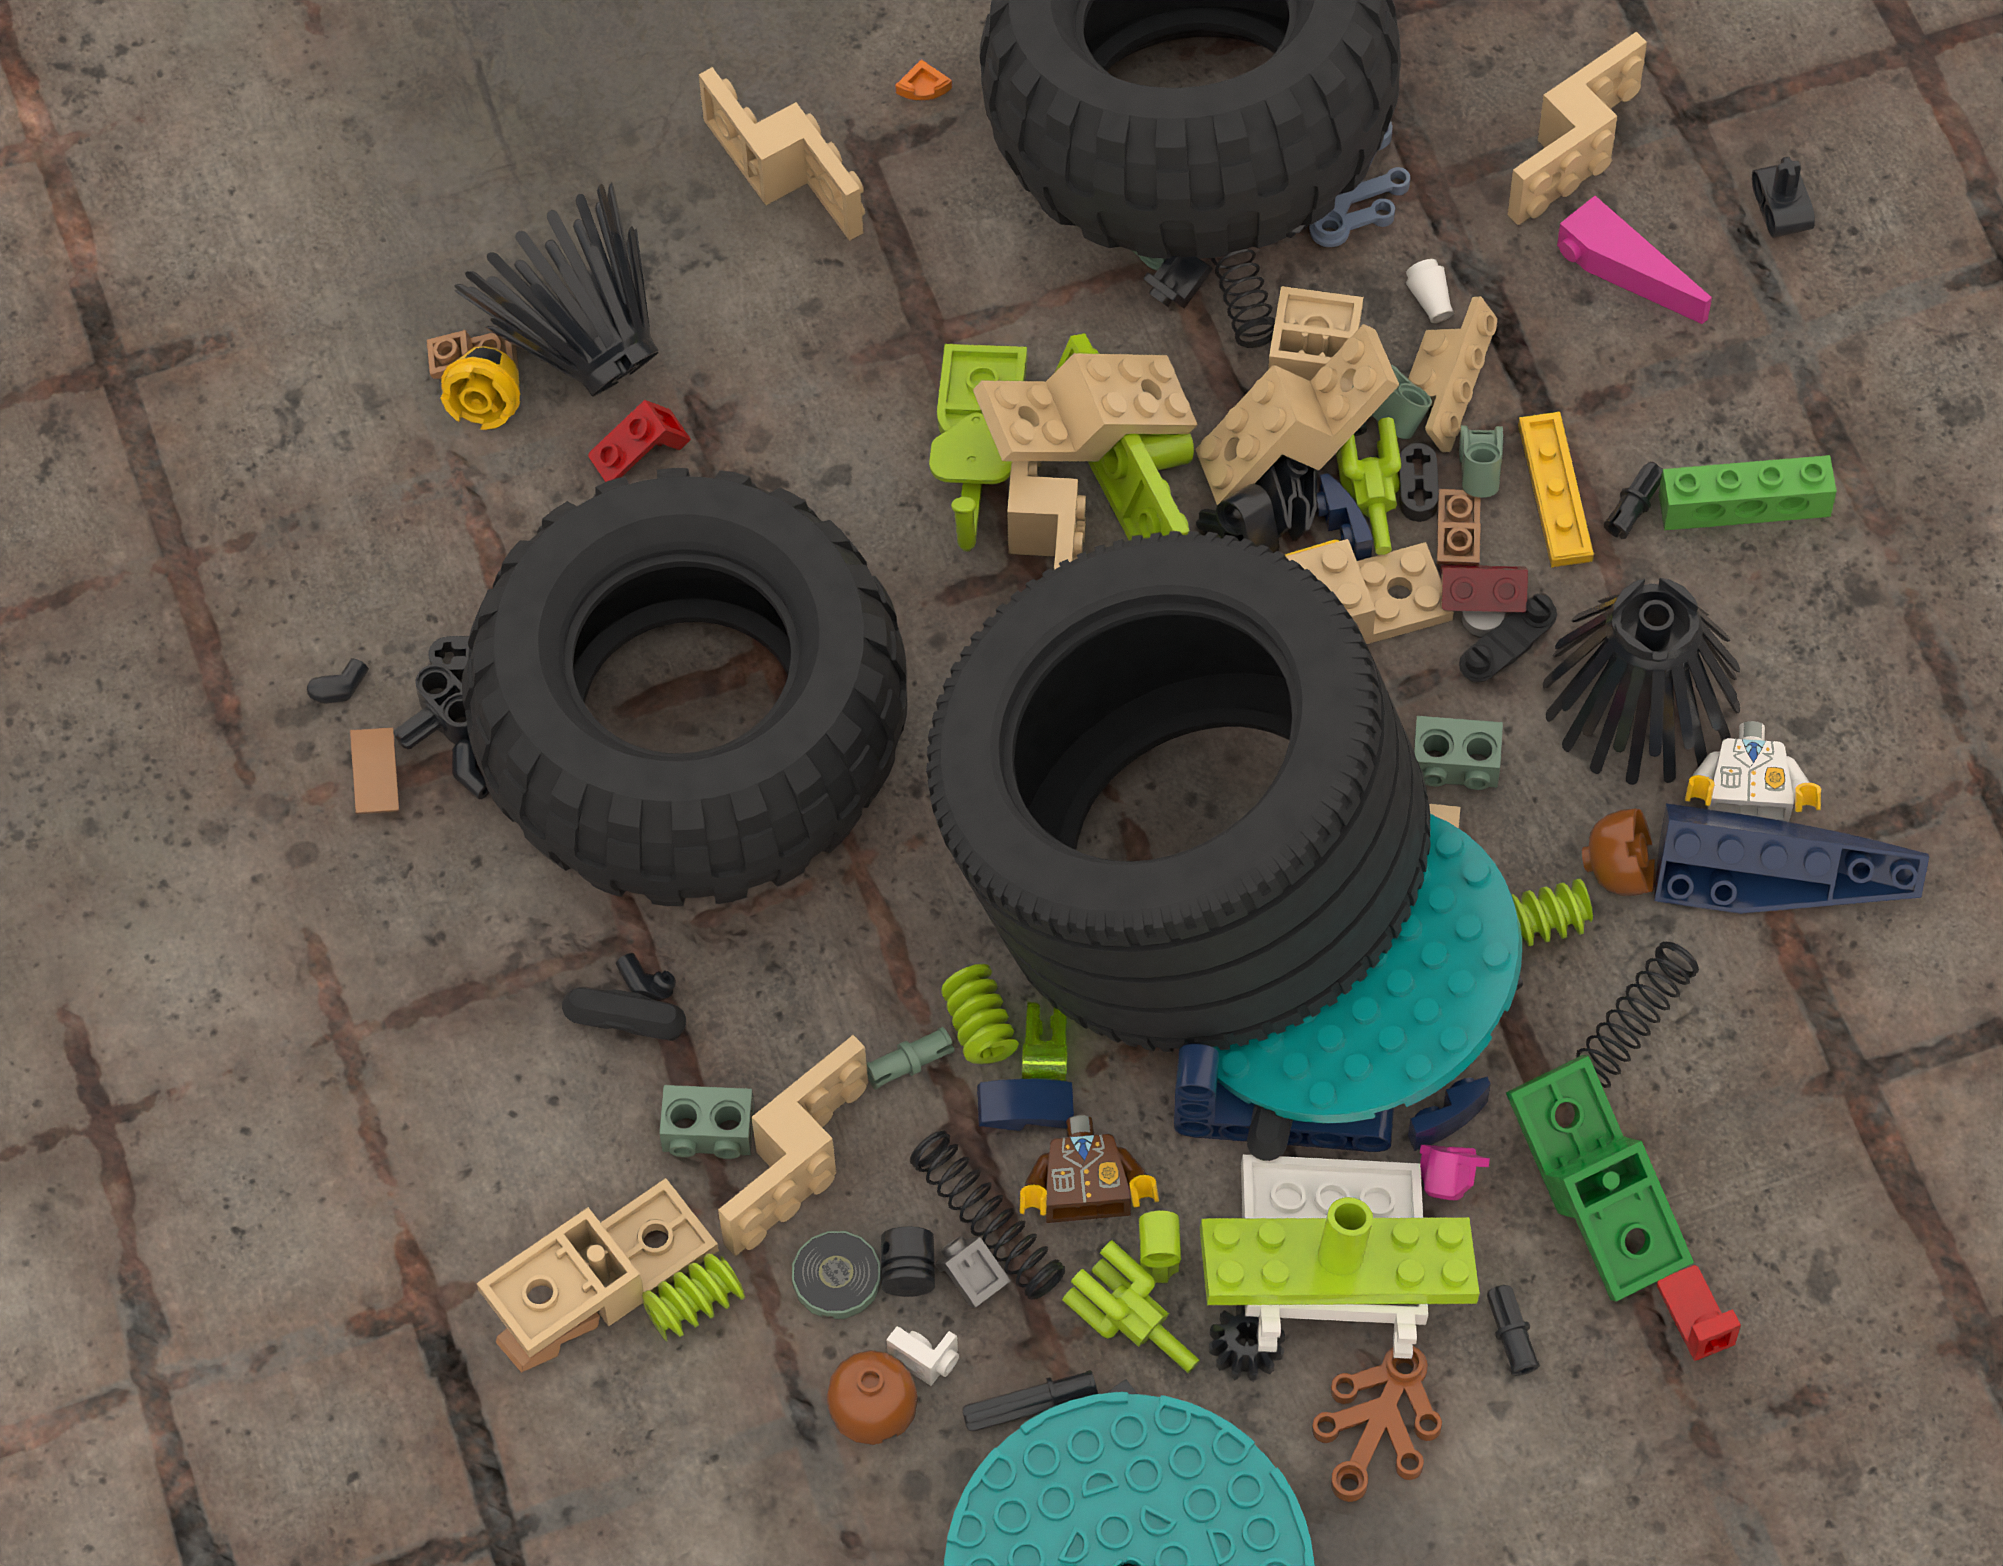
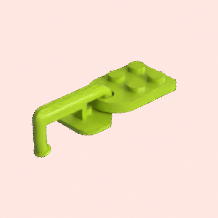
M945 344L937 405L938 427L941 435L932 441L929 465L930 471L936 479L949 483H963L961 497L953 500L951 508L955 512L958 546L966 552L971 551L976 544L982 485L997 484L1005 481L1011 475L1012 461H1002L973 389L981 381H1025L1028 360L1027 347Z

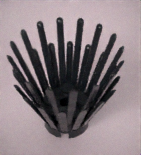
M612 182L608 187V194H606L603 184L598 186L597 195L599 201L595 205V212L608 252L609 261L585 196L578 194L575 200L581 219L574 221L573 229L591 269L589 271L558 213L555 210L547 213V220L571 266L554 240H547L545 249L575 298L525 231H518L516 233V241L555 292L558 299L524 260H517L514 266L530 286L494 252L487 254V260L534 308H531L495 276L488 277L486 281L474 271H467L465 273L466 277L487 295L475 287H466L462 284L454 285L456 293L493 317L490 321L497 327L487 326L485 327L487 330L581 382L592 397L618 384L619 379L627 374H633L659 353L650 334L637 228L635 230L633 226L629 228L628 240L626 242Z
M1660 578L1659 584L1651 583L1644 585L1645 579L1637 580L1624 588L1621 593L1598 600L1601 603L1600 605L1577 614L1571 620L1572 622H1580L1602 613L1559 639L1555 645L1557 650L1553 657L1563 655L1593 634L1558 665L1543 682L1544 689L1550 687L1603 642L1548 708L1546 720L1551 722L1561 710L1568 711L1606 664L1563 739L1562 748L1564 751L1569 752L1582 731L1587 737L1593 735L1616 690L1590 764V770L1595 774H1599L1602 771L1616 729L1613 748L1619 753L1625 751L1635 715L1626 773V782L1630 785L1636 784L1639 780L1650 704L1649 754L1652 757L1659 756L1663 746L1664 781L1671 783L1676 779L1674 691L1683 745L1686 749L1694 747L1698 767L1707 757L1690 671L1711 727L1718 731L1722 742L1724 739L1731 738L1700 654L1733 711L1740 713L1737 693L1722 670L1723 668L1731 679L1737 680L1735 672H1740L1739 664L1711 630L1726 642H1730L1728 635L1707 617L1709 614L1698 607L1696 599L1684 586L1670 579Z

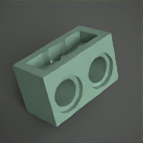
M1417 716L1414 753L1423 772L1425 785L1436 787L1444 784L1465 785L1467 788L1482 790L1488 787L1497 788L1500 773L1503 722ZM1433 750L1440 751L1444 756L1432 757L1427 752ZM1482 754L1487 759L1478 761L1472 759L1470 755Z
M664 1085L659 1133L662 1151L670 1152L678 1157H691L696 1153L714 1154L723 1159H734L740 1155H751L752 1116L754 1115L755 1108L752 1089ZM684 1118L695 1121L688 1128H678L675 1126L677 1121ZM727 1120H734L739 1123L732 1130L719 1128V1125Z

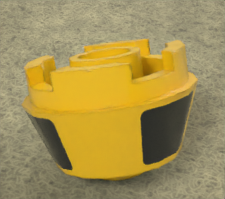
M486 346L472 348L448 365L441 376L443 391L441 401L446 411L458 422L463 417L470 422L482 424L480 430L495 429L506 423L508 418L515 414L520 405L519 371L514 361L507 354L496 348Z

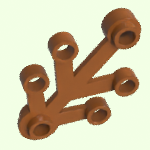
M1413 1346L1412 1359L1393 1358V1348H1391L1385 1354L1381 1365L1352 1375L1341 1373L1332 1380L1331 1395L1340 1404L1352 1403L1357 1398L1358 1391L1386 1383L1379 1398L1335 1413L1321 1412L1313 1420L1312 1433L1322 1443L1333 1442L1338 1437L1340 1431L1368 1422L1350 1461L1338 1464L1332 1472L1331 1488L1339 1499L1353 1502L1362 1498L1366 1493L1368 1486V1473L1366 1469L1385 1429L1397 1455L1396 1471L1398 1475L1406 1480H1413L1421 1475L1424 1464L1423 1456L1414 1449L1397 1407L1403 1391H1405L1416 1414L1414 1432L1417 1437L1424 1441H1431L1440 1435L1442 1419L1437 1412L1433 1411L1421 1383L1426 1377L1428 1364L1425 1355L1418 1348ZM1400 1363H1408L1412 1366L1413 1370L1408 1374H1402L1396 1367ZM1341 1383H1347L1352 1386L1353 1391L1349 1394H1341L1336 1387ZM1431 1420L1436 1424V1428L1432 1431H1426L1421 1428L1420 1422ZM1322 1422H1330L1335 1429L1330 1433H1323L1319 1430L1318 1425ZM1411 1458L1417 1462L1418 1466L1413 1470H1407L1402 1466L1401 1462L1404 1459ZM1345 1479H1352L1357 1483L1358 1487L1348 1491L1341 1486V1482Z

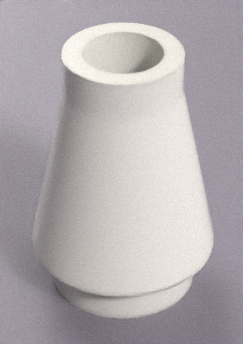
M1435 259L1423 260L1411 266L1406 271L1408 277L1406 285L1428 314L1431 323H1439L1449 319L1454 312L1450 304L1444 267L1439 266Z

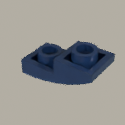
M1328 473L1320 475L1319 492H1317V516H1324L1328 531L1340 530L1341 541L1349 540L1356 561L1370 558L1372 556L1373 538L1356 502Z
M1488 1076L1477 1080L1474 1078H1464L1455 1082L1449 1089H1446L1443 1108L1440 1109L1437 1106L1428 1107L1419 1111L1415 1117L1410 1118L1408 1137L1414 1151L1419 1150L1421 1145H1432L1458 1131L1482 1110L1489 1098L1491 1084Z
M1008 1079L980 1082L977 1085L979 1126L1021 1131L1026 1124L1067 1129L1066 1121L1074 1117L1072 1082L1044 1079Z

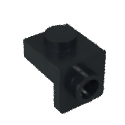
M1171 256L1163 262L1154 276L1147 272L1143 279L1153 286L1149 294L1169 307L1174 301L1185 309L1213 268L1201 259H1198L1197 256Z

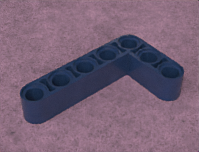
M1202 1044L1182 1046L1178 1053L1175 1086V1131L1188 1137L1247 1142L1254 1103L1248 1104L1218 1083L1219 1053L1215 1048ZM1394 1108L1375 1113L1376 1117L1372 1119L1348 1123H1314L1293 1120L1287 1145L1364 1152L1386 1151L1390 1149L1392 1144Z

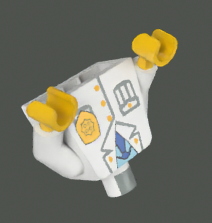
M1755 721L1740 724L1739 739H1724L1721 751L1709 753L1689 779L1685 801L1688 802L1694 797L1703 799L1705 805L1710 810L1786 822L1790 820L1794 800L1796 812H1802V806L1811 805L1816 810H1821L1820 786L1810 783L1796 761L1786 756L1783 743L1765 741V726Z

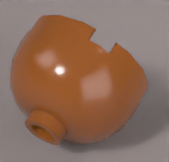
M1623 809L1606 815L1591 830L1589 846L1582 848V859L1586 872H1594L1597 882L1608 892L1620 896L1641 895L1653 892L1655 888V859L1649 860L1648 845L1653 844L1646 818L1641 809Z
M874 1350L855 1353L842 1361L832 1374L827 1392L830 1416L840 1433L851 1440L870 1445L883 1443V1439L891 1438L895 1434L898 1437L904 1433L915 1418L918 1396L914 1378L904 1363L891 1354Z

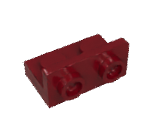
M1440 565L1443 610L1525 612L1527 610L1528 569L1525 566Z

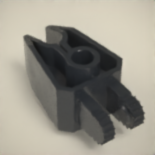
M1282 454L1255 484L1261 486L1270 497L1278 537L1280 538L1288 531L1292 541H1297L1309 531L1317 509V470Z

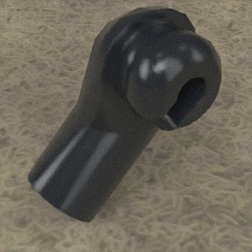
M351 658L341 675H328L311 679L307 685V694L311 699L319 703L348 701L369 668L362 661Z
M470 738L460 739L452 749L453 777L479 800L483 799L490 792L487 789L483 774L477 770V760L472 750Z
M634 953L626 954L617 960L616 966L632 993L642 994L656 1001L665 1000L673 994L676 980L670 972L664 970L663 973L660 971L655 974L645 973Z

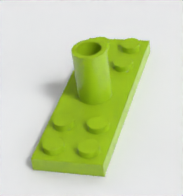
M1085 333L1070 336L1055 372L1074 353L1099 354L1092 347ZM1190 433L1125 434L1099 461H1088L1129 541L1132 540V536L1142 535L1143 538H1150L1152 533L1161 532L1163 536L1169 535L1170 531H1180L1182 535L1189 533L1187 519L1184 514L1179 512L1171 497L1170 487L1161 478L1158 470L1186 465L1192 461L1194 446Z
M1344 1197L1331 1204L1326 1218L1201 1219L1200 1238L1207 1305L1477 1304L1480 1292L1469 1217L1373 1218L1372 1211L1366 1203L1356 1198Z

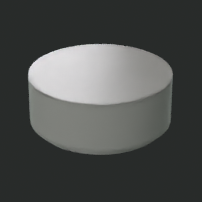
M1462 612V622L1466 630L1479 637H1483L1497 628L1505 618V612Z

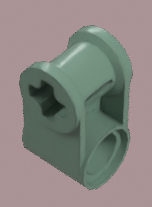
M1391 365L1399 386L1372 416L1378 421L1386 417L1393 418L1397 437L1410 439L1429 410L1432 400L1424 390L1414 385L1397 367Z
M1467 425L1460 426L1459 462H1461L1462 487L1471 496L1480 498L1490 497L1499 490L1503 454V426H1496L1494 430H1469Z

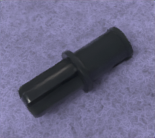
M1648 462L1642 467L1630 487L1622 489L1619 503L1603 524L1606 531L1614 537L1627 538L1642 512H1647L1651 507L1649 500L1661 483L1663 468L1659 467L1655 462Z
M1500 1285L1490 1289L1487 1292V1299L1498 1328L1495 1332V1337L1498 1340H1502L1512 1375L1521 1376L1537 1370L1540 1364L1537 1361L1527 1332L1530 1329V1324L1527 1321H1523L1512 1287Z

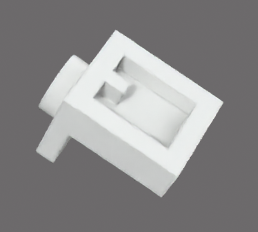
M898 1326L886 1339L887 1353L901 1360L909 1372L930 1386L933 1385L940 1374L946 1377L959 1359L957 1336L950 1331L935 1350L932 1349L930 1342L921 1334L915 1331L907 1333Z

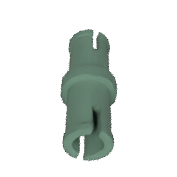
M941 1027L937 1031L912 1043L904 1041L897 1044V1050L872 1062H867V1075L872 1087L876 1090L907 1073L913 1076L921 1072L922 1066L947 1054L954 1053V1047L951 1045L953 1043L945 1028Z

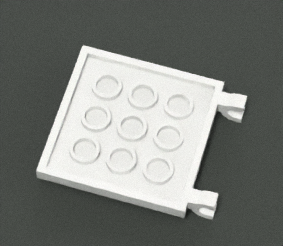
M1243 1154L1241 1162L1242 1218H1326L1331 1204L1344 1197L1356 1198L1366 1203L1372 1211L1373 1218H1423L1421 1168L1419 1163L1283 1156L1271 1161H1263L1255 1158L1253 1155ZM1428 1304L1245 1305V1316L1259 1317L1258 1351L1276 1352L1277 1337L1280 1338L1281 1334L1280 1318L1394 1323L1393 1358L1412 1359V1344H1416L1417 1341L1415 1324L1426 1325Z

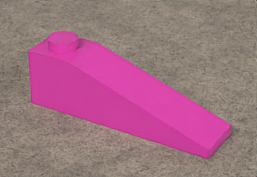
M1596 196L1592 197L1560 223L1557 246L1562 255L1570 262H1576L1585 271L1698 323L1703 324L1708 320L1712 297Z

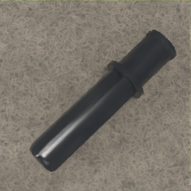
M1088 1370L1085 1373L1052 1381L1051 1377L1046 1378L1047 1383L965 1405L962 1413L966 1427L969 1431L973 1432L1042 1413L1074 1399L1096 1395L1098 1391L1091 1370Z

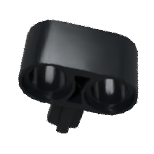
M1790 157L1782 158L1781 163L1778 165L1752 171L1753 192L1772 238L1811 230L1815 226L1813 206L1800 175L1801 164L1798 160L1792 161Z
M1249 484L1221 501L1217 505L1216 510L1203 509L1199 512L1196 526L1206 534L1207 532L1217 533L1221 538H1224L1226 535L1234 536L1239 542L1245 538L1252 541L1256 547L1263 545L1269 547L1273 553L1279 551V537L1272 502L1267 492L1261 486Z
M434 664L422 668L415 679L422 710L394 730L398 743L407 750L412 749L436 730L443 733L453 744H456L462 738H469L467 721L464 723L454 722L460 717H466L462 683L445 666ZM435 688L445 689L443 692L439 694L429 693L431 690Z

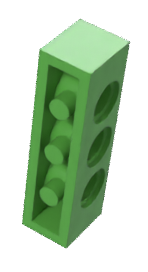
M1830 455L1663 469L1658 495L1665 531L1831 517L1837 491Z

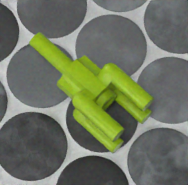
M1389 417L1378 421L1380 440L1376 444L1379 458L1367 457L1358 460L1354 434L1336 452L1341 485L1354 498L1362 514L1370 517L1375 553L1378 555H1385L1392 551L1386 513L1396 508L1395 493L1400 489L1398 471L1401 469V459L1394 419Z
M1111 1240L1102 1249L1100 1254L1133 1284L1102 1258L1092 1268L1091 1272L1107 1285L1113 1293L1110 1294L1084 1269H1081L1074 1276L1071 1283L1082 1293L1075 1287H1072L1063 1297L1062 1301L1102 1337L1112 1338L1120 1330L1138 1347L1150 1339L1182 1369L1190 1373L1199 1363L1200 1359L1162 1326L1169 1313L1148 1295L1155 1286V1279Z

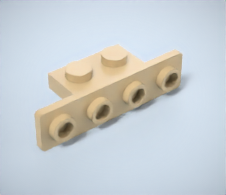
M1472 297L1461 329L1425 331L1408 378L1414 385L1424 390L1432 400L1431 406L1433 407L1425 430L1441 452H1451L1455 438L1460 432L1461 422L1468 402L1472 398L1478 374L1484 365L1485 355L1492 335L1496 331L1497 317L1482 297Z

